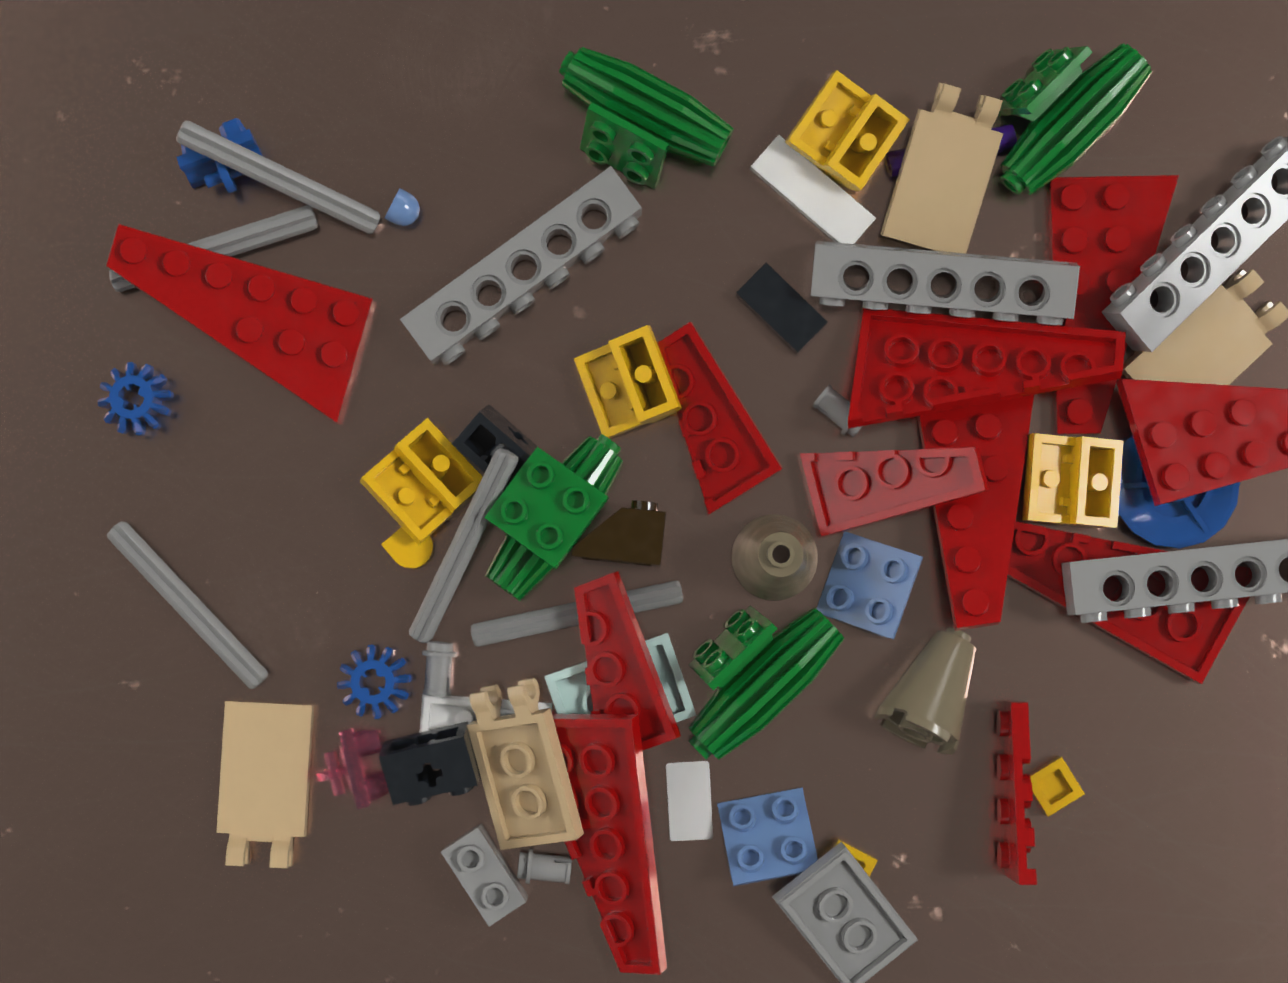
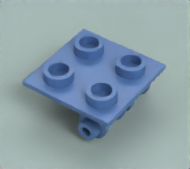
M844 532L817 610L824 616L894 640L923 557L849 532Z
M803 788L717 803L733 886L798 875L818 860Z

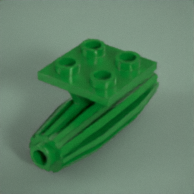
M1121 43L1082 71L1081 64L1093 53L1088 46L1073 48L1067 46L1056 50L1050 48L1032 63L1034 70L1024 81L1022 79L1016 80L1003 92L1002 97L1005 100L1002 102L999 115H1015L1031 121L1000 165L1003 172L1000 179L1011 192L1016 195H1020L1022 192L1028 195L1035 193L1071 167L1123 115L1152 74L1150 65L1136 49H1133L1128 44Z
M582 47L577 53L570 50L559 69V74L564 76L563 86L589 106L580 150L584 151L594 162L603 165L608 164L623 172L624 176L635 184H645L652 189L656 188L667 151L714 167L734 131L732 126L696 98L632 63Z
M600 434L597 439L588 436L560 463L537 446L484 517L506 533L485 576L512 597L521 601L554 568L557 569L609 499L606 494L623 463V460L618 456L621 448L603 434Z
M750 605L746 610L740 609L726 621L724 626L726 629L714 641L712 639L705 641L695 651L693 655L694 660L689 666L713 691L719 687L688 728L694 734L689 740L690 744L706 760L712 754L720 760L761 732L815 680L845 639L843 635L815 607L772 636L778 628Z

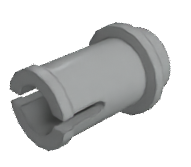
M830 384L812 405V407L817 408L843 429L841 434L843 435L848 433L854 438L863 427L848 429L850 402L835 391Z
M441 641L427 642V649L422 650V655L426 656L423 694L451 696L452 657H457V652L453 651V643Z
M529 849L528 853L520 852L517 878L525 879V884H530V880H539L569 885L572 865L571 856L535 854L533 849Z

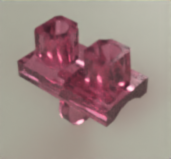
M349 728L338 731L346 766L340 767L336 750L324 753L327 770L316 773L317 782L330 780L333 796L346 793L342 776L349 775L357 809L370 806L369 801L389 793L383 771L380 770L363 775L359 758L380 753L381 745L377 730L352 732V729Z

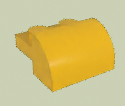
M835 70L787 137L785 143L816 165L835 183L854 191H860L910 119L877 94H868L838 70Z
M650 325L608 341L609 344L574 358L601 433L609 439L644 424L657 422L682 408Z
M426 418L398 442L393 451L363 475L360 483L408 535L420 545L472 500L482 480V475L452 445L429 418Z
M1039 433L1028 434L1022 521L1052 523L1073 527L1117 528L1124 441L1084 436L1067 437Z

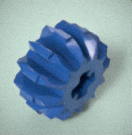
M127 362L125 376L121 371L113 368L110 374L115 383L111 385L107 382H101L100 389L108 392L109 397L98 400V406L107 409L111 408L106 413L104 421L108 424L118 421L117 431L122 434H127L133 427L136 435L144 436L146 422L153 429H160L161 423L156 415L160 413L170 416L172 413L171 409L162 405V401L174 398L172 391L160 390L168 381L167 377L163 374L153 377L154 367L149 364H145L139 371L135 363ZM131 392L144 397L141 406L133 405L132 402L128 401Z
M368 645L366 650L367 661L362 653L354 650L351 652V657L357 667L355 668L350 664H341L340 671L351 675V680L337 682V688L346 689L351 687L353 693L343 699V703L347 706L359 699L360 703L356 709V715L364 716L369 705L372 704L374 719H380L383 716L382 702L391 713H396L399 707L392 696L394 695L404 700L409 698L410 693L399 688L398 685L399 683L411 682L413 678L411 674L398 676L397 670L407 664L405 658H400L393 664L389 663L393 656V648L386 647L380 659H378L376 645ZM372 669H376L377 676L385 677V686L378 687L381 691L379 694H374L373 687L365 686L364 683L366 677L372 676L369 672Z

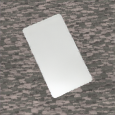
M709 762L667 763L666 776L670 840L712 839L713 825Z

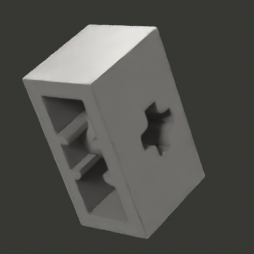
M482 823L445 846L441 851V854L489 927L526 903L528 894Z

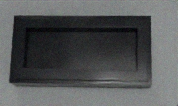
M767 262L736 292V296L796 354L828 323Z

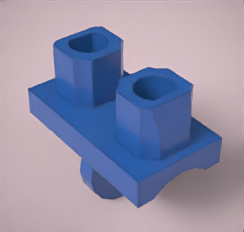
M238 118L224 122L219 127L222 137L263 156L250 129L246 130ZM181 145L182 155L176 158L180 169L185 173L192 188L204 184L210 188L223 183L228 193L238 190L234 178L244 174Z

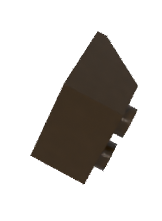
M632 500L631 508H620L579 541L572 549V557L574 559L660 567L666 512L657 511L658 503Z

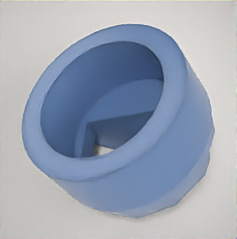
M399 188L384 219L399 226L412 224L419 216L420 206L417 199L411 193Z

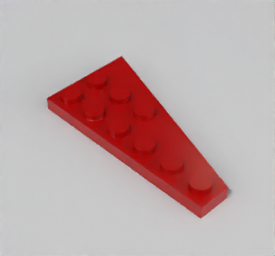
M1179 175L1055 177L1048 182L1050 260L1075 262L1080 266L1074 319L1063 318V324L1058 326L1116 331L1101 312L1111 303V295L1122 285L1132 283L1142 273L1140 270L1141 266L1150 257L1155 255ZM1125 342L1124 355H1125V352H1126V349H1127V345H1128L1126 342ZM1117 380L1053 391L1054 435L1101 434Z
M118 224L106 264L110 270L337 423L373 300L372 298Z
M863 308L848 416V429L1121 379L1126 332L975 317H957L934 313L921 314L903 310Z
M1120 379L1116 381L1155 506L1288 468V389Z
M1034 395L917 416L923 449L979 448L990 489L987 492L933 507L955 631L999 625L1001 622Z
M1016 521L1008 577L1067 610L1061 563L1169 551L1119 541H1110ZM1237 566L1235 570L1236 581L1241 586L1245 587L1251 581L1252 572L1249 567ZM1197 567L1191 575V583L1196 590L1201 592L1207 587L1209 578L1204 569ZM1153 572L1147 580L1148 590L1154 596H1159L1165 589V580L1158 572ZM1110 576L1104 582L1103 592L1109 600L1115 601L1122 593V585L1117 578ZM1250 597L1238 598V607L1212 609L1211 601L1194 602L1195 611L1168 614L1167 605L1150 607L1151 616L1125 618L1124 610L1107 612L1108 620L1089 623L1195 683L1202 684Z
M552 714L584 834L577 840L565 841L564 843L571 859H577L585 878L582 884L588 897L593 896L602 917L600 926L621 973L661 975L667 969L639 715Z

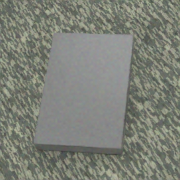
M842 841L772 896L840 983H865L918 941Z

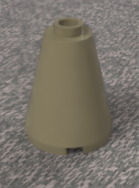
M779 514L758 517L745 525L733 544V572L742 587L756 597L772 601L791 598L808 586L816 572L818 563L816 543L808 529L791 517ZM780 546L786 551L787 561L785 563H778L773 559L772 552L775 547Z
M951 627L947 628L946 632L937 631L877 708L874 716L875 720L885 718L882 725L884 729L915 746L925 749L927 743L931 742L940 745L937 753L953 755L960 741L976 653L975 646L970 643L971 637L961 630L955 631Z

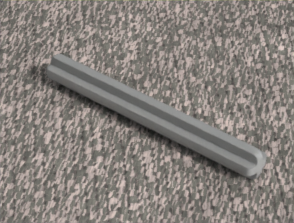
M184 121L176 136V141L179 144L361 231L372 234L379 223L380 214L378 211L191 121Z
M306 205L188 244L231 257L315 230L317 228V219L312 207ZM112 270L109 271V278L116 292L135 288L134 285Z
M499 448L495 451L409 629V635L421 643L427 644L433 638L489 521L484 517L503 493L518 463L517 455L509 450Z
M121 521L110 529L107 533V538L248 688L254 689L267 678V670L127 522Z
M676 580L626 591L634 613L683 602L681 584ZM576 602L475 623L471 625L473 643L479 647L577 626L579 621Z

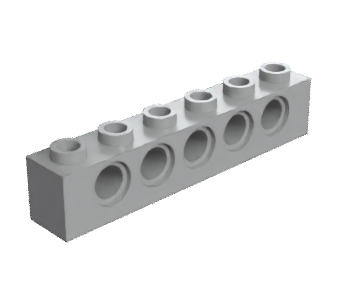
M1278 136L1268 142L1261 150L1263 156L1256 163L1246 166L1237 172L1231 179L1233 185L1223 195L1219 194L1206 202L1201 208L1203 214L1193 224H1187L1175 232L1170 239L1172 244L1162 254L1158 253L1150 257L1141 266L1140 270L1142 273L1132 283L1122 285L1111 295V303L1101 313L1116 331L1126 332L1125 342L1133 351L1153 352L1288 220V137ZM1274 173L1278 179L1276 190L1273 189L1271 183ZM1244 202L1248 207V216L1245 220L1241 214ZM1214 231L1218 235V245L1215 250L1211 245V236ZM1184 260L1188 264V274L1185 279L1182 278L1180 271ZM1155 289L1158 294V304L1153 309L1150 304V296Z
M610 166L400 320L432 364L435 366L442 361L446 366L466 351L463 345L477 336L479 340H482L500 327V323L497 320L512 310L514 315L529 307L536 300L533 294L545 285L549 289H553L570 276L567 269L580 260L587 264L605 250L602 244L615 234L621 239L636 229L640 224L637 218L642 215V207L612 166ZM590 210H599L605 214L607 220L601 228L589 229L582 222L583 216ZM556 235L568 237L572 242L569 251L562 255L551 253L547 245L552 237ZM522 260L532 261L537 266L535 275L529 280H519L513 275L514 266ZM488 285L497 286L502 291L500 300L492 306H485L478 301L480 290ZM458 310L465 313L466 324L462 329L452 332L444 328L443 321L449 312Z
M816 241L811 296L820 297L819 304L829 306H845V299L861 300L863 301V308L874 310H888L889 303L906 304L905 311L911 313L931 314L932 307L950 308L949 315L973 318L977 310L993 312V319L1019 321V314L1037 316L1036 322L1040 324L1062 325L1063 318L1074 319L1080 266L1075 262ZM861 265L866 268L869 273L867 283L858 288L849 286L844 280V272L848 267ZM898 268L909 271L913 277L910 287L904 291L891 289L887 283V277L891 271ZM941 272L950 273L956 279L953 291L946 295L936 294L931 289V280L936 274ZM984 276H992L999 282L998 292L995 296L988 299L980 298L975 294L974 290L976 282ZM1027 280H1037L1043 287L1042 295L1034 302H1024L1019 298V288Z
M1288 539L1061 563L1067 615H1080L1081 623L1108 620L1107 612L1124 610L1125 618L1151 616L1150 607L1167 605L1168 614L1195 611L1194 602L1211 601L1212 609L1238 607V598L1251 596L1255 597V604L1283 602L1282 593H1288V582L1281 578L1279 565L1283 559H1288ZM1240 563L1248 565L1252 572L1251 581L1245 587L1241 586L1235 578V570ZM1197 567L1204 569L1209 578L1207 587L1201 592L1196 590L1191 583V575ZM1153 572L1160 573L1165 580V589L1159 596L1151 594L1147 587L1148 577ZM1110 576L1117 578L1122 585V593L1115 601L1109 600L1103 592L1104 582Z

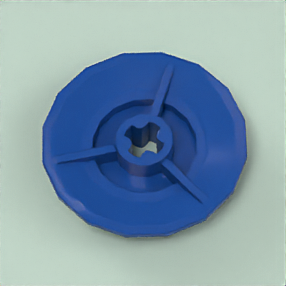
M1132 435L1123 444L1118 515L1132 533L1156 546L1180 549L1204 543L1227 524L1237 506L1240 482L1155 506Z

